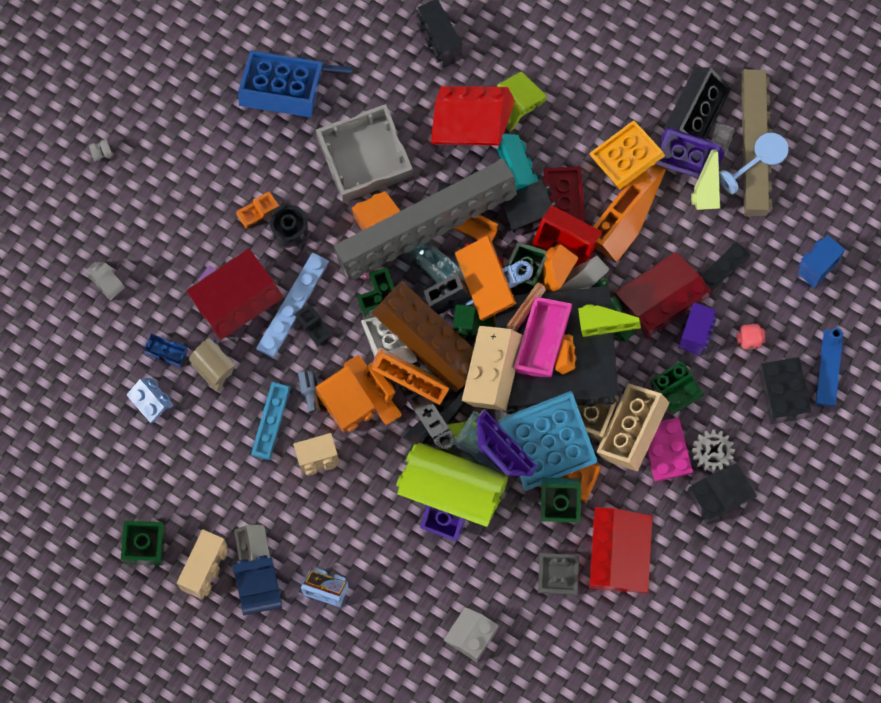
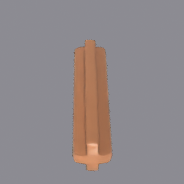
M537 283L508 323L507 329L517 332L531 312L534 298H541L546 291L544 285Z

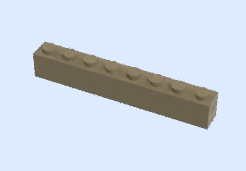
M743 70L742 74L743 167L757 157L754 147L758 138L766 133H771L770 128H767V122H770V111H767V105L770 103V94H767L766 88H769L770 80L769 77H766V70ZM758 161L743 173L744 216H767L768 211L772 209V199H769L772 182L768 181V175H771V165Z

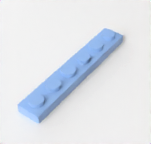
M312 252L258 344L257 351L274 359L297 320L294 314L305 306L329 265L328 260Z

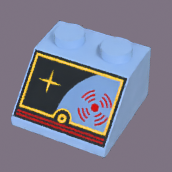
M316 568L315 571L310 569L301 586L303 595L341 608L348 588V582L345 581V578L339 575H334V577L326 575L327 572Z

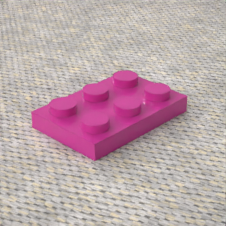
M679 417L661 421L647 450L654 482L693 474Z

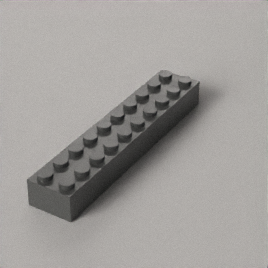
M501 159L334 245L336 256L348 280L358 279L364 273L377 269L383 263L393 261L397 256L412 251L418 245L426 244L430 239L445 234L451 228L461 226L465 221L478 217L486 210L494 209L498 204L511 200L517 195L514 175L505 161Z

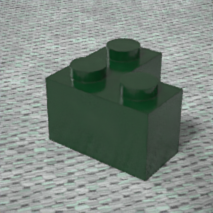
M387 267L369 272L373 291L357 295V303L363 320L374 317L372 314L373 310L394 288Z
M456 304L453 329L466 342L468 340L476 342L479 326L493 327L494 315L482 321L478 313H475V307Z

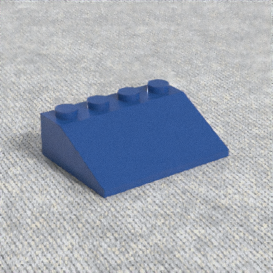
M250 50L238 90L239 106L312 118L323 62Z

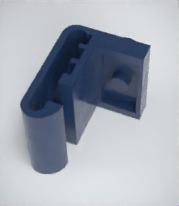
M267 555L256 557L254 561L248 562V559L236 561V564L232 565L243 616L282 608L272 557L268 558Z

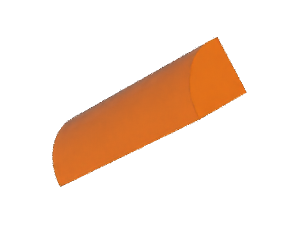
M381 347L379 348L372 363V370L439 405L441 404L449 390V386L442 379Z

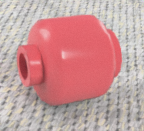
M758 324L742 325L740 332H736L737 344L741 343L742 348L745 350L760 348L765 343L764 328H761Z

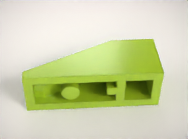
M585 305L583 308H578L583 337L641 328L640 320L635 316L594 305Z

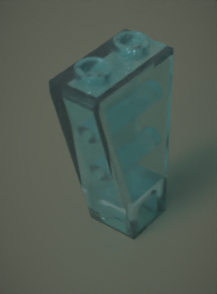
M430 242L420 244L407 253L437 284L456 273L466 283L461 269Z

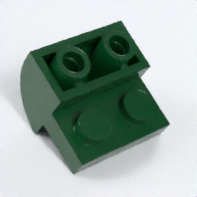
M683 361L650 380L652 390L661 393L669 402L667 410L671 416L704 396V392L695 382L693 374Z

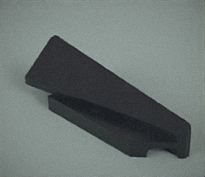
M465 385L457 392L452 390L443 398L440 405L437 404L435 406L447 425L451 424L466 404V402L462 401ZM428 412L426 416L429 418L431 414ZM420 420L403 435V438L411 445L425 444L431 437Z

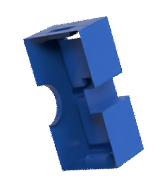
M151 333L144 352L146 355L159 360L162 356L167 363L181 368L188 349L186 346L169 342Z

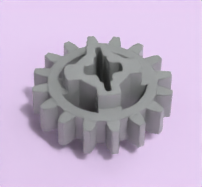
M712 430L711 434L705 431L704 437L698 435V441H694L693 445L697 448H693L692 453L697 455L694 456L693 460H699L697 466L704 465V471H707L708 468H711L712 473L715 472L716 468L721 471L723 470V465L728 467V461H732L734 458L730 455L735 452V449L730 448L734 443L727 441L728 435L722 437V431L719 434H716L715 430ZM701 446L705 450L703 456L701 454ZM724 446L726 449V456H724L725 454L722 452V448ZM718 447L716 453L714 452L709 455L710 450L716 449Z

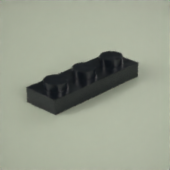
M737 241L701 275V278L710 288L711 293L750 256V253Z

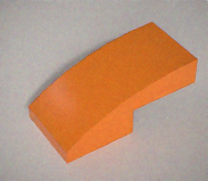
M267 192L253 199V203L237 210L236 215L247 229L270 215L279 205L271 193Z

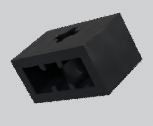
M457 273L424 290L429 307L438 315L452 309L456 304L459 305L471 298L466 283Z

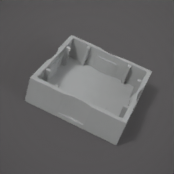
M386 104L360 113L354 118L341 120L316 129L317 139L343 203L413 177L412 166L403 145L397 137L395 125Z

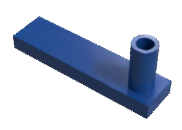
M837 327L832 330L824 329L816 405L835 407L843 341V332Z

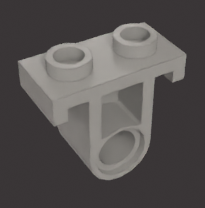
M94 262L88 267L89 272L86 275L111 301L125 287L106 263Z

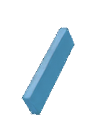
M275 382L271 383L252 449V456L271 460L290 393V386Z

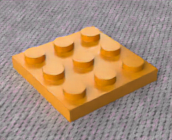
M634 120L589 153L591 158L619 190L665 156L663 151Z

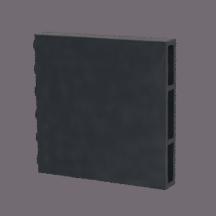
M609 286L543 293L541 298L572 304L564 335L570 334L573 336L574 353L576 355L575 369L561 374L555 370L554 366L552 377L518 374L515 371L506 411L502 410L503 413L514 414L569 391L573 393L577 406L593 407L595 404L600 403L613 405L615 402H619L614 332L583 337L578 308H583L585 305L601 306L612 310ZM529 294L513 296L516 304L495 314L496 328L507 329L508 323ZM529 315L517 330L521 335H524Z

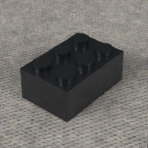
M432 0L419 6L418 15H416L418 22L416 24L420 33L423 32L426 36L424 38L426 45L434 51L433 57L436 63H440L442 68L461 60L462 42L439 0Z
M796 357L761 363L758 371L770 425L809 418L812 411L800 358Z

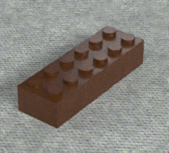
M401 280L373 310L372 314L449 387L457 392L466 384L474 348Z

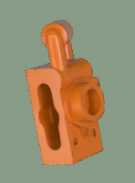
M570 334L563 336L555 363V370L561 374L575 369V346L573 344V336Z

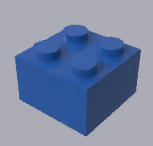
M828 235L824 240L820 238L813 246L814 248L811 253L808 251L798 265L800 269L797 274L814 288L839 263L845 252V249Z

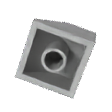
M465 607L443 641L477 662L497 632L499 625L484 615Z

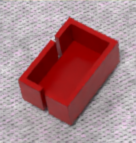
M551 205L542 217L532 245L548 251L553 243L558 240L559 242L556 246L561 244L578 257L574 267H577L591 259L602 231Z

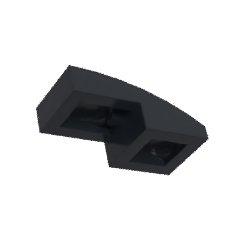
M310 303L294 314L317 348L333 337Z

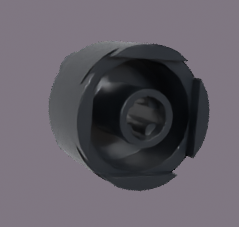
M283 204L272 212L270 229L274 240L285 248H291L301 244L309 234V226L303 209L296 205Z

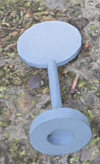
M766 133L760 136L754 147L757 156L734 175H731L726 170H721L719 172V182L730 194L737 192L738 184L735 179L758 161L768 165H777L783 162L788 154V144L782 136L776 133Z

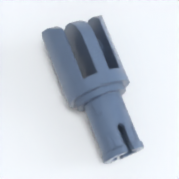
M317 370L312 372L305 371V373L299 371L301 395L306 397L308 413H312V411L317 413L320 411L315 388L319 385Z

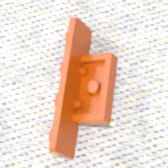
M359 355L344 363L343 366L346 367L348 365L385 425L394 422L402 416L392 401L395 394L393 385L387 382L382 374L372 370V363L366 365Z

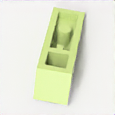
M716 149L711 150L694 187V193L691 194L692 205H695L697 210L720 208L718 151Z

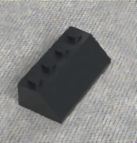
M695 67L664 130L667 127H672L706 140L731 91V87L711 67Z

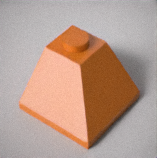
M561 244L554 248L551 247L545 255L547 258L543 263L542 285L546 288L544 293L560 289L578 260L576 255Z

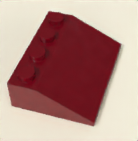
M247 248L185 290L219 340L224 339L284 298L250 248Z
M675 252L616 290L614 294L629 315L639 318L640 330L648 338L691 310L694 303L700 304L709 298L711 290L701 276Z

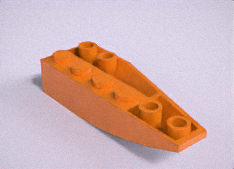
M654 164L629 182L593 226L602 231L595 249L615 263L619 261L639 235L667 167Z

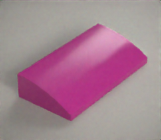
M540 297L534 298L514 365L516 373L529 376L552 377L572 304Z

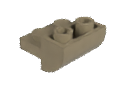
M210 338L198 346L189 358L193 368L216 392L222 389L225 379L232 374L235 366L232 359L226 356L218 344L214 343Z

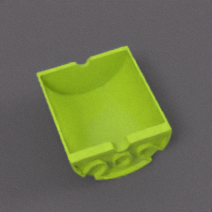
M422 443L414 444L412 451H409L406 462H408L407 467L404 468L402 475L398 478L396 486L399 487L397 494L488 527L503 497L508 475Z

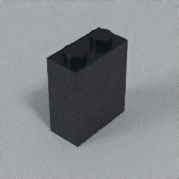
M543 180L516 190V196L509 201L502 202L512 231L516 236L539 227L542 217L551 205L558 208L556 202L551 200L550 196L553 193L549 184L545 185Z

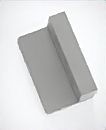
M245 525L234 530L239 560L248 559L249 562L256 560L258 556L267 555L268 558L270 557L264 525Z

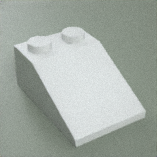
M375 316L361 320L374 357L381 347L409 363L417 361L416 355Z

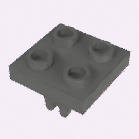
M540 553L538 593L577 595L579 555Z

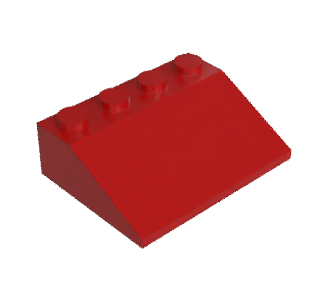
M441 86L435 101L431 143L499 146L515 104V99L509 88Z
M595 507L593 513L589 589L648 594L652 531L651 515L614 508Z

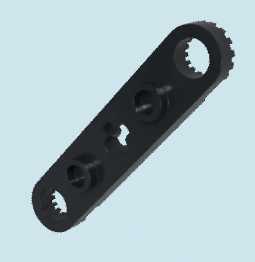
M402 385L401 389L405 398L438 449L444 452L452 451L456 447V439L432 401L414 391H407L408 388ZM428 412L431 414L429 418L426 416ZM445 439H450L449 445H442Z

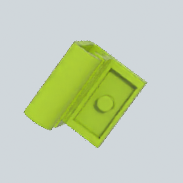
M522 71L496 86L508 87L515 99V104L506 126L509 132L514 130L522 116L535 109V104L539 107L548 98Z

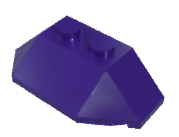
M485 409L482 410L477 419V446L479 450L487 455L493 465L506 475L532 476L537 468L536 463Z

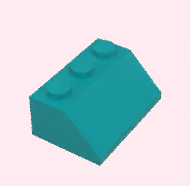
M503 134L497 150L500 159L505 161L514 175L516 190L538 182L536 174H532L531 168H533L530 157L527 158L525 151H527L525 142L520 141L519 135Z

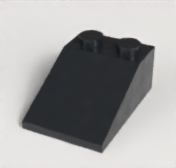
M737 463L705 477L689 486L687 494L706 525L757 497Z

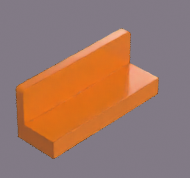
M479 215L452 229L476 241L489 236L493 242L498 233V224Z

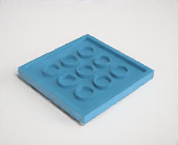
M571 391L498 420L506 433L537 465L532 476H519L525 491L542 485V477L559 478L598 462Z

